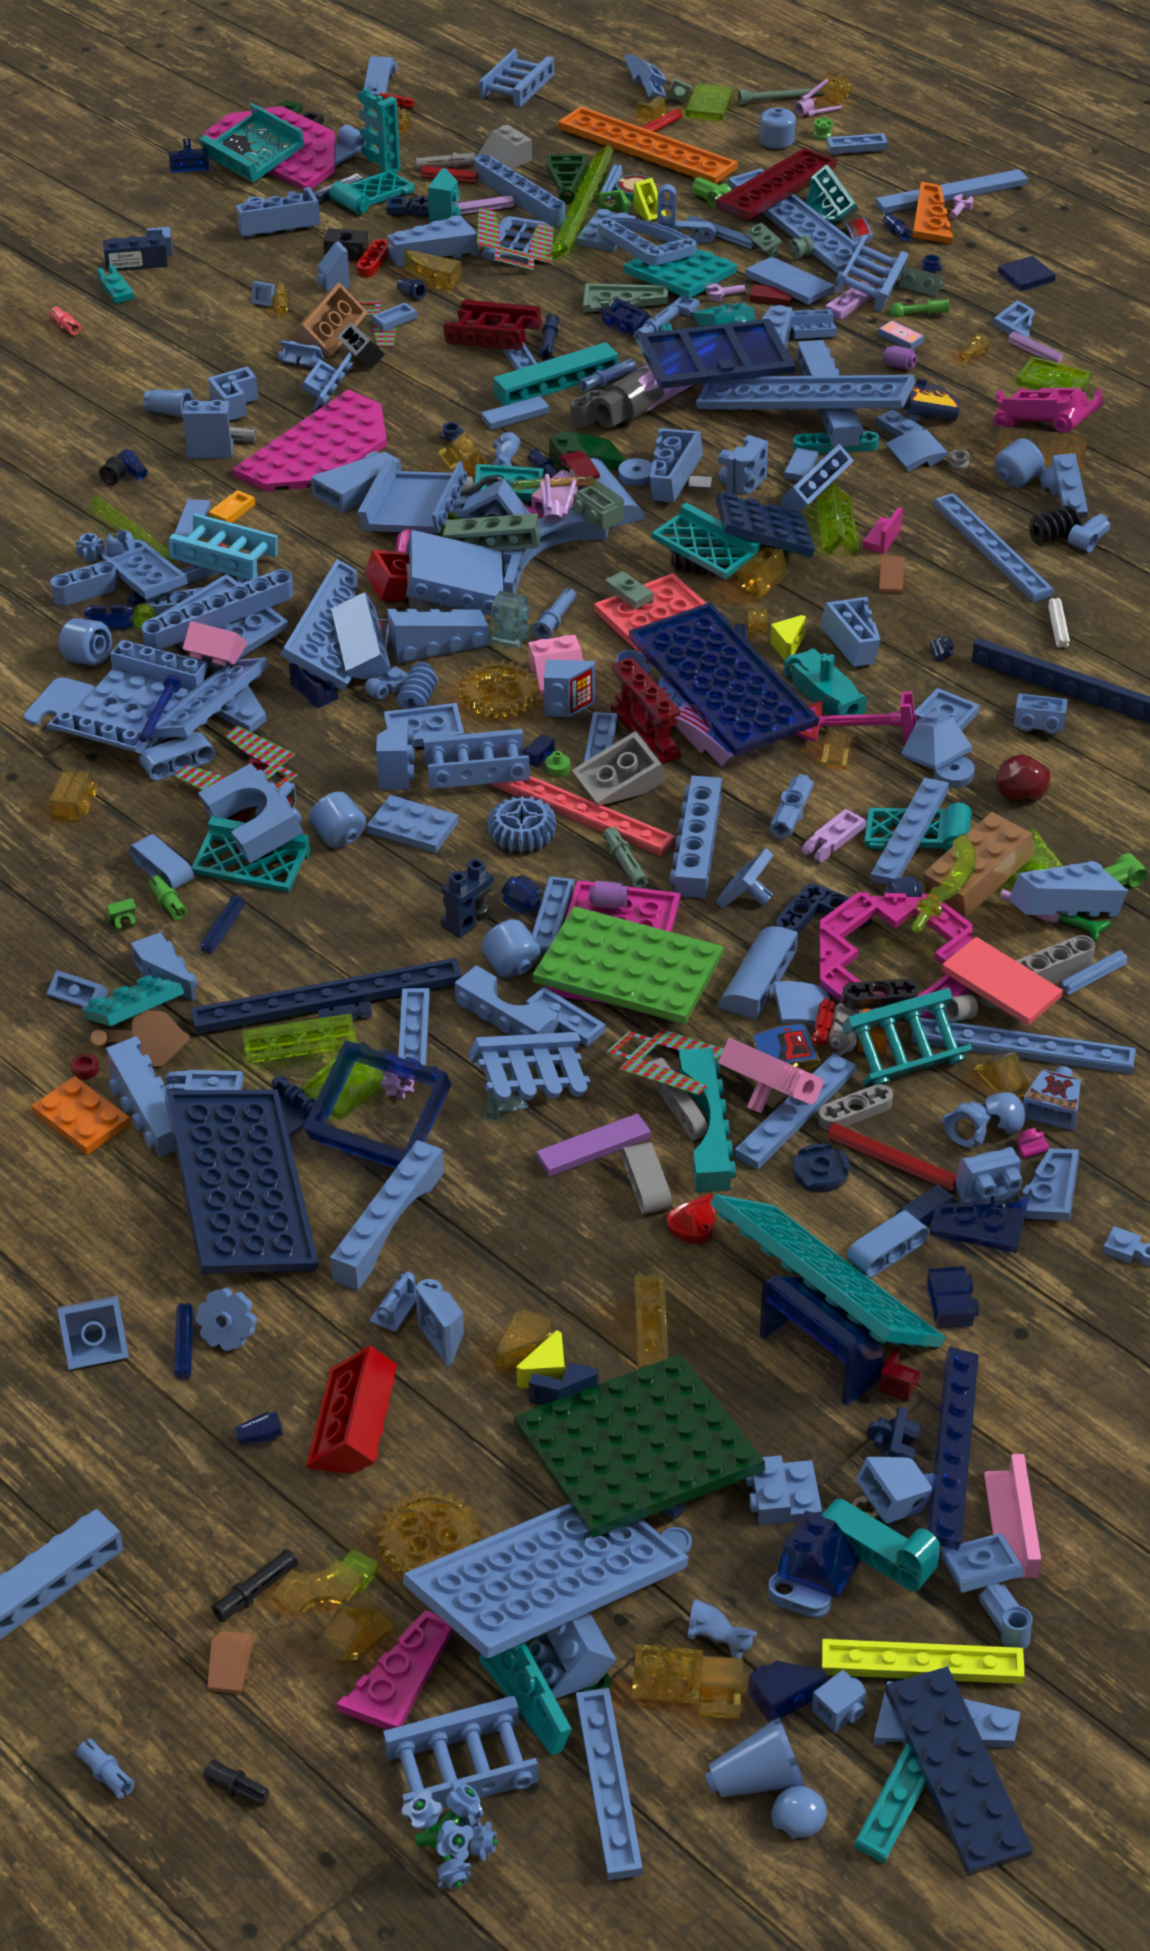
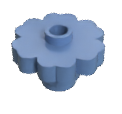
M229 1288L210 1292L207 1295V1301L200 1303L197 1309L196 1321L199 1325L203 1326L200 1331L201 1337L211 1347L220 1344L221 1348L225 1351L245 1345L246 1338L255 1333V1325L257 1323L256 1316L250 1313L253 1307L252 1302L242 1292L233 1294Z

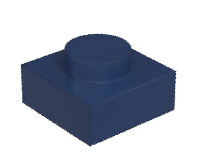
M406 196L386 197L387 215L399 216L407 214Z

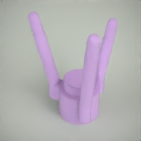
M825 79L795 103L794 108L799 116L807 114L810 117L814 114L842 109V106H834L813 110L815 107L814 102L817 99H811L810 97L828 82V79Z
M545 474V483L543 481L540 482L544 520L546 522L559 523L562 521V516L568 515V506L575 489L576 480H572L564 505L562 506L559 500L551 499L549 474Z

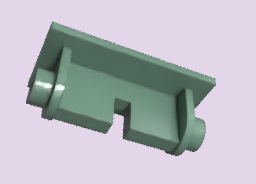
M763 223L755 225L744 232L764 252H767L769 257L778 256V245L782 241Z
M903 266L898 287L937 297L938 290H942L944 282L941 281L942 276Z

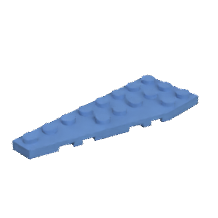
M336 559L280 655L290 663L297 664L310 674L318 676L329 682L331 686L344 691L352 676L345 669L331 608L356 596L358 580L356 569Z

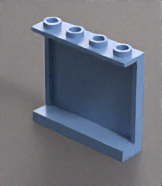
M385 459L358 510L362 531L402 532L405 529L423 533L439 534L443 525L446 524L450 511L454 508L456 499L460 497L463 485L467 482V472L464 471L462 462H458L453 473L397 471L394 459Z
M411 530L405 553L409 555L410 583L406 596L459 609L481 610L482 614L497 617L504 599L501 551Z

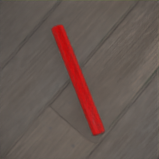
M833 1123L828 1130L827 1137L835 1142L930 1183L938 1184L946 1190L953 1191L955 1189L957 1175L837 1123Z

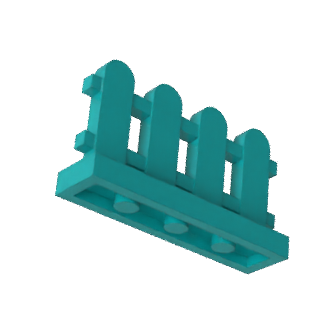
M365 88L357 94L360 103L364 104V109L359 110V117L365 122V127L360 128V135L366 140V144L361 146V152L368 162H375L380 165L381 173L389 170L397 173L401 171L397 99L391 96L383 100L382 96H374L370 93L369 89Z

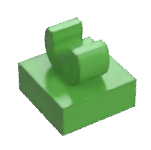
M133 898L107 905L106 915L109 923L115 921L114 925L117 931L122 929L120 923L122 919H127L131 927L135 926L134 915L136 906Z

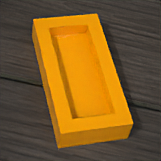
M237 490L211 509L209 517L232 523L255 505V497Z

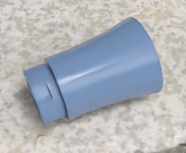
M155 389L145 392L143 406L146 411L183 418L185 401L194 399L190 389Z

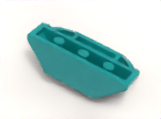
M828 165L811 177V186L808 191L806 204L831 224L844 222L859 210L857 204Z

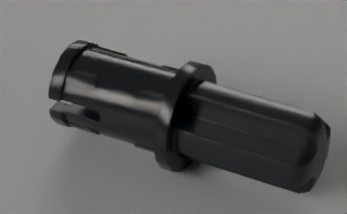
M212 1759L205 1768L203 1778L225 1789L229 1796L238 1795L257 1806H263L266 1803L270 1790L247 1778L243 1770L236 1771L216 1759Z

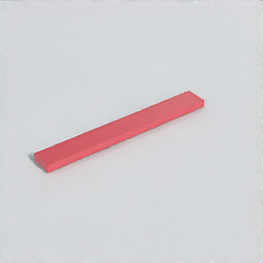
M530 776V780L491 783V786L519 798L523 795L524 798L528 799L533 796L535 801L542 799L543 804H549L550 809L554 810L555 813L603 833L606 829L615 827L623 840L660 857L675 843V836L602 805L598 806L595 802Z

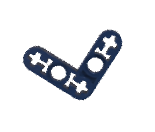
M818 884L806 885L778 916L776 926L796 931L799 935L817 913L828 915L836 909L831 907V904H843L851 897ZM802 909L807 912L804 914H798L794 911ZM871 918L858 928H864L870 925Z

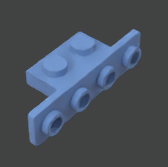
M352 352L348 353L337 370L319 359L303 382L301 388L318 398L312 408L314 412L317 411L319 406L323 407L326 405L330 396L333 395L337 386L343 380L345 373H348L353 364L350 361L353 356Z

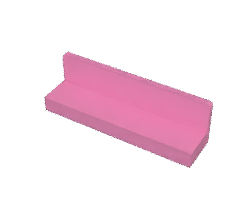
M1011 1454L1009 1471H986L984 1473L992 1534L1002 1533L1021 1563L1024 1576L1015 1579L1038 1578L1041 1554L1024 1454Z

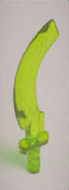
M960 835L952 841L957 853V862L952 874L939 887H933L926 899H920L917 907L922 911L911 925V929L914 932L919 933L932 914L938 918L943 912L940 907L941 903L953 897L969 880L975 867L976 854L971 841L966 835Z

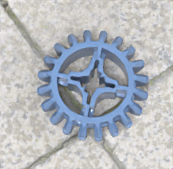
M523 795L517 799L512 796L511 800L503 799L502 804H495V808L490 810L487 828L490 839L494 841V845H500L502 850L509 849L511 853L514 851H520L521 854L523 851L532 853L533 849L541 850L542 845H549V841L554 839L556 820L554 810L550 809L549 804H543L542 799L535 801L533 796L529 799L524 798Z

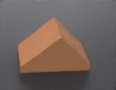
M881 556L879 592L903 593L905 557Z
M221 1631L211 1640L208 1691L241 1694L254 1642V1634Z

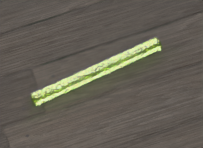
M101 496L91 499L93 508L121 530L129 531L133 539L144 541L171 564L176 562L175 559L169 558V550Z

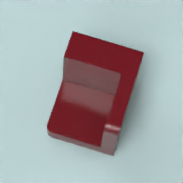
M894 1347L881 1372L879 1392L908 1402L921 1378V1372L899 1364L900 1349Z

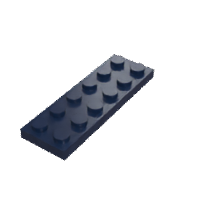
M949 1667L887 1684L884 1691L967 1876L1031 1856L1033 1848Z

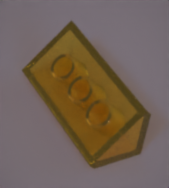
M999 426L994 460L1000 451L1016 439L1025 438L1034 443L1041 451L1045 467L1053 465V455L1075 453L1079 471H1083L1088 436Z

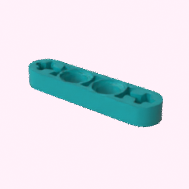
M863 431V435L859 437V445L842 447L846 452L874 451L879 446V435L873 431ZM828 433L798 434L793 438L794 451L800 448L818 453H829L834 448Z

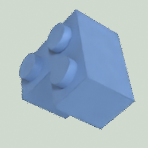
M249 367L208 378L210 400L229 401V421L247 416L246 404L258 399L256 376Z

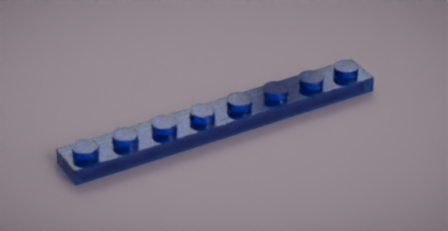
M949 1346L945 1359L928 1531L938 1539L940 1546L959 1550L963 1536L979 1354Z

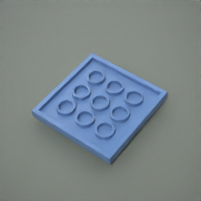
M226 574L162 614L237 586L239 583ZM269 607L218 628L236 632L248 641L238 658L240 659L288 629V621ZM185 641L179 642L177 644L183 648ZM203 658V661L207 662V668L213 673L221 667L211 663L212 659Z

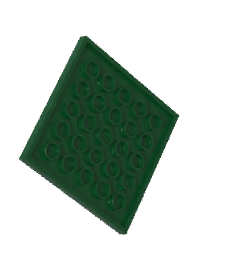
M681 1354L613 1378L595 1387L586 1388L582 1392L568 1398H560L514 1416L515 1427L592 1538L766 1470L765 1460Z

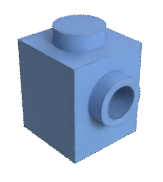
M842 1670L813 1692L812 1711L836 1733L849 1722L855 1723L864 1714L865 1688L858 1679L851 1678Z

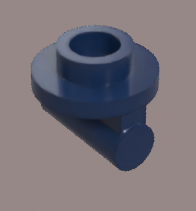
M939 635L937 637L938 640L930 642L936 662H942L946 656L951 657L954 655L953 649L955 648L948 636Z

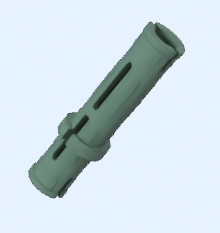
M610 827L606 829L603 833V838L610 847L611 855L619 861L633 887L644 888L648 884L649 879L632 855L629 843L622 839L617 828Z

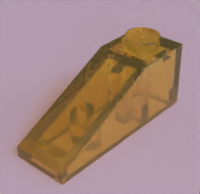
M408 249L404 250L405 269L431 287L452 291L462 280L461 261Z
M664 1275L634 1276V1311L638 1367H646L668 1358Z

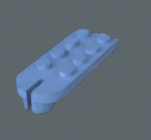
M118 530L116 533L117 538H114L111 533L107 535V547L101 554L103 562L114 563L117 576L144 599L157 598L159 594L167 591H176L180 586L188 584L187 577L183 572L144 541L133 539L129 531Z

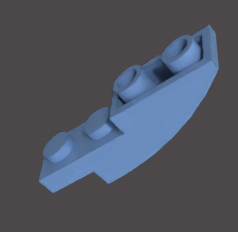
M626 54L624 58L627 68L631 71L632 79L637 84L642 83L647 91V96L652 101L657 100L664 103L667 100V95L663 85L667 80L663 73L653 64L637 56Z

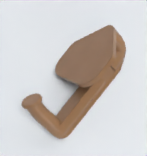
M144 1011L137 1014L132 1021V1030H95L90 1037L91 1042L95 1046H102L105 1042L120 1043L137 1036L141 1042L142 1056L148 1054L152 1061V1066L165 1065L190 1040L189 1035L183 1032L163 1011Z

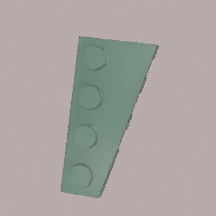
M585 284L583 313L667 304L668 288L662 285Z

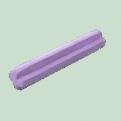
M510 195L458 204L459 208H461V215L478 213L479 207L488 210L511 208L514 206V199Z
M1015 331L1009 334L1008 342L1054 365L1062 362V353Z

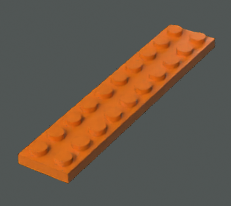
M582 106L558 121V129L564 130L567 133L595 141L600 145L609 146L614 150L623 151L631 156H637L645 161L659 164L661 167L673 169L678 173L690 175L692 178H703L714 184H717L738 168V162Z

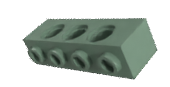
M538 513L446 520L443 537L505 551L539 548L541 530Z

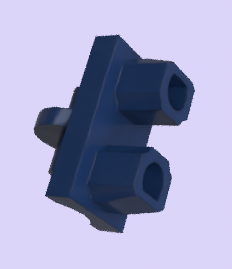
M899 1406L895 1418L888 1421L886 1418L881 1417L878 1421L871 1422L868 1425L867 1436L870 1440L874 1441L873 1445L875 1447H882L880 1457H904L913 1460L915 1449L903 1444L902 1440L913 1444L919 1434L920 1425L907 1419L908 1409Z

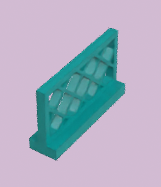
M687 502L681 506L678 515L651 534V539L724 579L728 578L745 564L753 565L758 561L760 543L724 533L720 520ZM663 534H673L674 537H665ZM678 534H690V537H678ZM680 544H692V547H683ZM696 544H708V547H697ZM698 554H710L711 557H701ZM715 554L727 555V558L715 557ZM718 565H729V567L723 569Z
M211 816L208 822L209 831L191 868L193 874L290 892L304 858L308 859L311 853L308 835L300 834L272 850V855L263 859L258 858L257 862L244 867L241 860L246 858L242 853L236 854L233 848H236L237 845L231 831L245 823ZM213 840L225 843V845L214 850L211 848ZM230 851L233 857L220 862L217 856ZM287 855L296 857L294 861L287 864L282 860ZM211 858L216 862L215 865L208 868L201 866L204 861ZM278 860L281 866L268 871L265 865ZM234 863H237L241 868L234 872H227L224 869ZM260 867L265 873L258 877L249 875V872ZM284 872L288 876L285 883L277 882L273 879V877Z

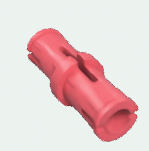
M59 307L52 308L56 313L50 310V318L56 321L60 328L66 329L72 335L78 334L74 330L75 328L81 331L80 323L76 322L69 313L63 312Z

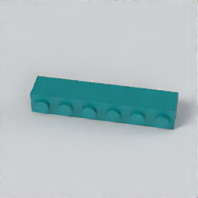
M605 342L493 377L494 397L503 406L578 386L581 379L593 375L595 371H602L619 364V354Z

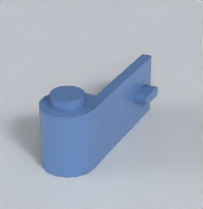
M370 56L364 89H369L370 93L374 96H378L379 93H386L389 76H393L397 72V61H394L393 57Z
M344 125L338 131V143L335 144V166L361 152V146L366 144V140L361 137L360 131L350 125Z

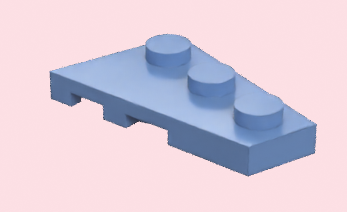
M1050 1148L1036 1169L1032 1182L1023 1189L1022 1197L1018 1204L1015 1203L1011 1208V1218L1070 1221L1079 1163V1150Z

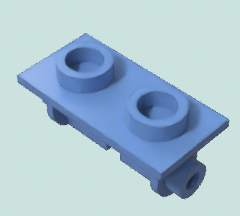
M281 340L283 351L279 352L278 359L284 363L296 364L298 358H301L299 361L301 366L314 368L319 359L323 362L325 361L321 349L315 345L308 346L294 341L287 342Z
M405 1272V1274H401L369 1320V1323L397 1332L416 1303L415 1276L411 1272Z

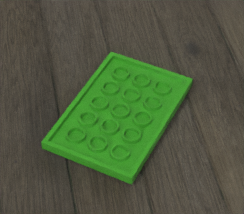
M574 906L535 970L533 982L686 1024L723 956L724 946Z

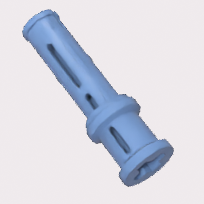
M565 588L549 610H545L541 614L540 620L534 623L532 631L538 639H549L553 634V630L559 627L561 617L577 597L573 589H570L568 592L569 588Z

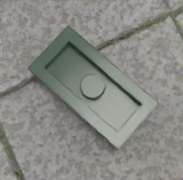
M624 571L605 580V588L634 609L653 601L654 592Z

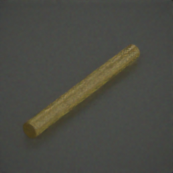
M593 476L550 478V488L570 487L572 480H576L575 486L594 485L595 478ZM545 479L517 480L513 482V488L515 490L541 488L540 482L543 481L545 483Z

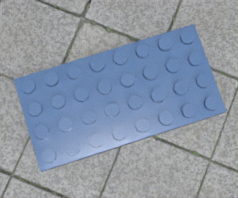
M566 1504L404 1573L403 1585L488 1659L687 1568L689 1557L642 1519L592 1538L571 1506Z

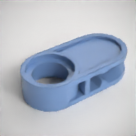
M778 1572L770 1578L768 1595L772 1603L812 1618L823 1617L830 1610L831 1593L825 1585L789 1572ZM780 1584H787L791 1586L793 1591L784 1595L778 1593L775 1588Z

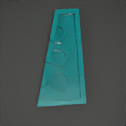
M525 1642L488 1659L480 1654L479 1661L507 1697L515 1696L519 1714L550 1755L561 1753L570 1734L571 1727Z

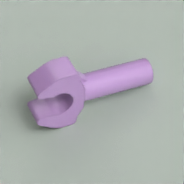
M963 194L955 196L953 198V206L955 207L950 212L949 217L956 219L962 210H971L973 208L972 196L968 200H962Z
M715 283L706 287V295H709V301L714 302L722 301L723 296L745 293V285L722 288Z

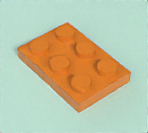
M76 1076L31 1105L33 1114L86 1155L131 1125L130 1118Z

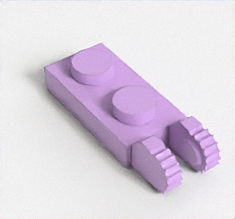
M845 809L817 830L805 842L802 852L810 855L817 850L819 844L822 845L815 854L816 861L822 863L829 858L831 852L836 851L866 827V820Z

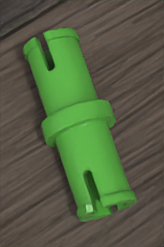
M153 876L152 878L157 885L149 880L148 887L157 896L160 906L166 908L174 920L183 919L178 910L186 916L188 909L178 899L177 892L173 888H169L162 876Z

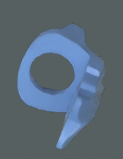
M962 1102L953 1112L944 1115L941 1122L944 1124V1130L951 1140L964 1147L974 1148L983 1143L986 1134V1124L993 1119H1000V1117L995 1114L990 1115L987 1111L986 1103ZM962 1118L970 1119L975 1125V1134L969 1140H964L957 1134V1123Z

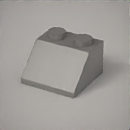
M503 125L492 131L478 155H490L510 169L532 161V139L510 125Z

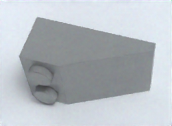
M636 731L572 770L575 777L598 806L646 794L667 781L662 764Z

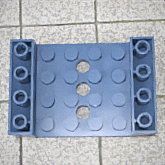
M121 640L110 653L112 670L74 713L60 710L50 721L49 728L141 754L143 751L160 745L164 741L161 738H149L146 729L204 681L208 666L207 662Z

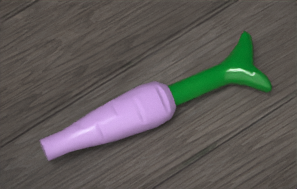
M1003 889L999 899L1013 904L1009 900L1011 892ZM1056 911L1055 915H1032L1046 922L1056 923L1062 921L1081 928L1090 934L1095 943L1099 940V933L1105 931L1111 925V921H1089L1078 916H1067L1059 911Z

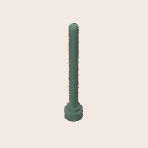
M822 87L812 96L825 95L827 90ZM814 88L751 93L747 89L738 90V104L743 106L756 100L802 97Z

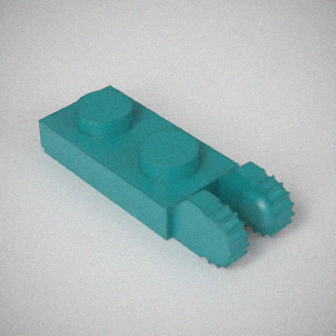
M114 265L108 266V276L105 275L102 268L96 269L101 286L115 304L135 299L134 291L121 274L117 272Z

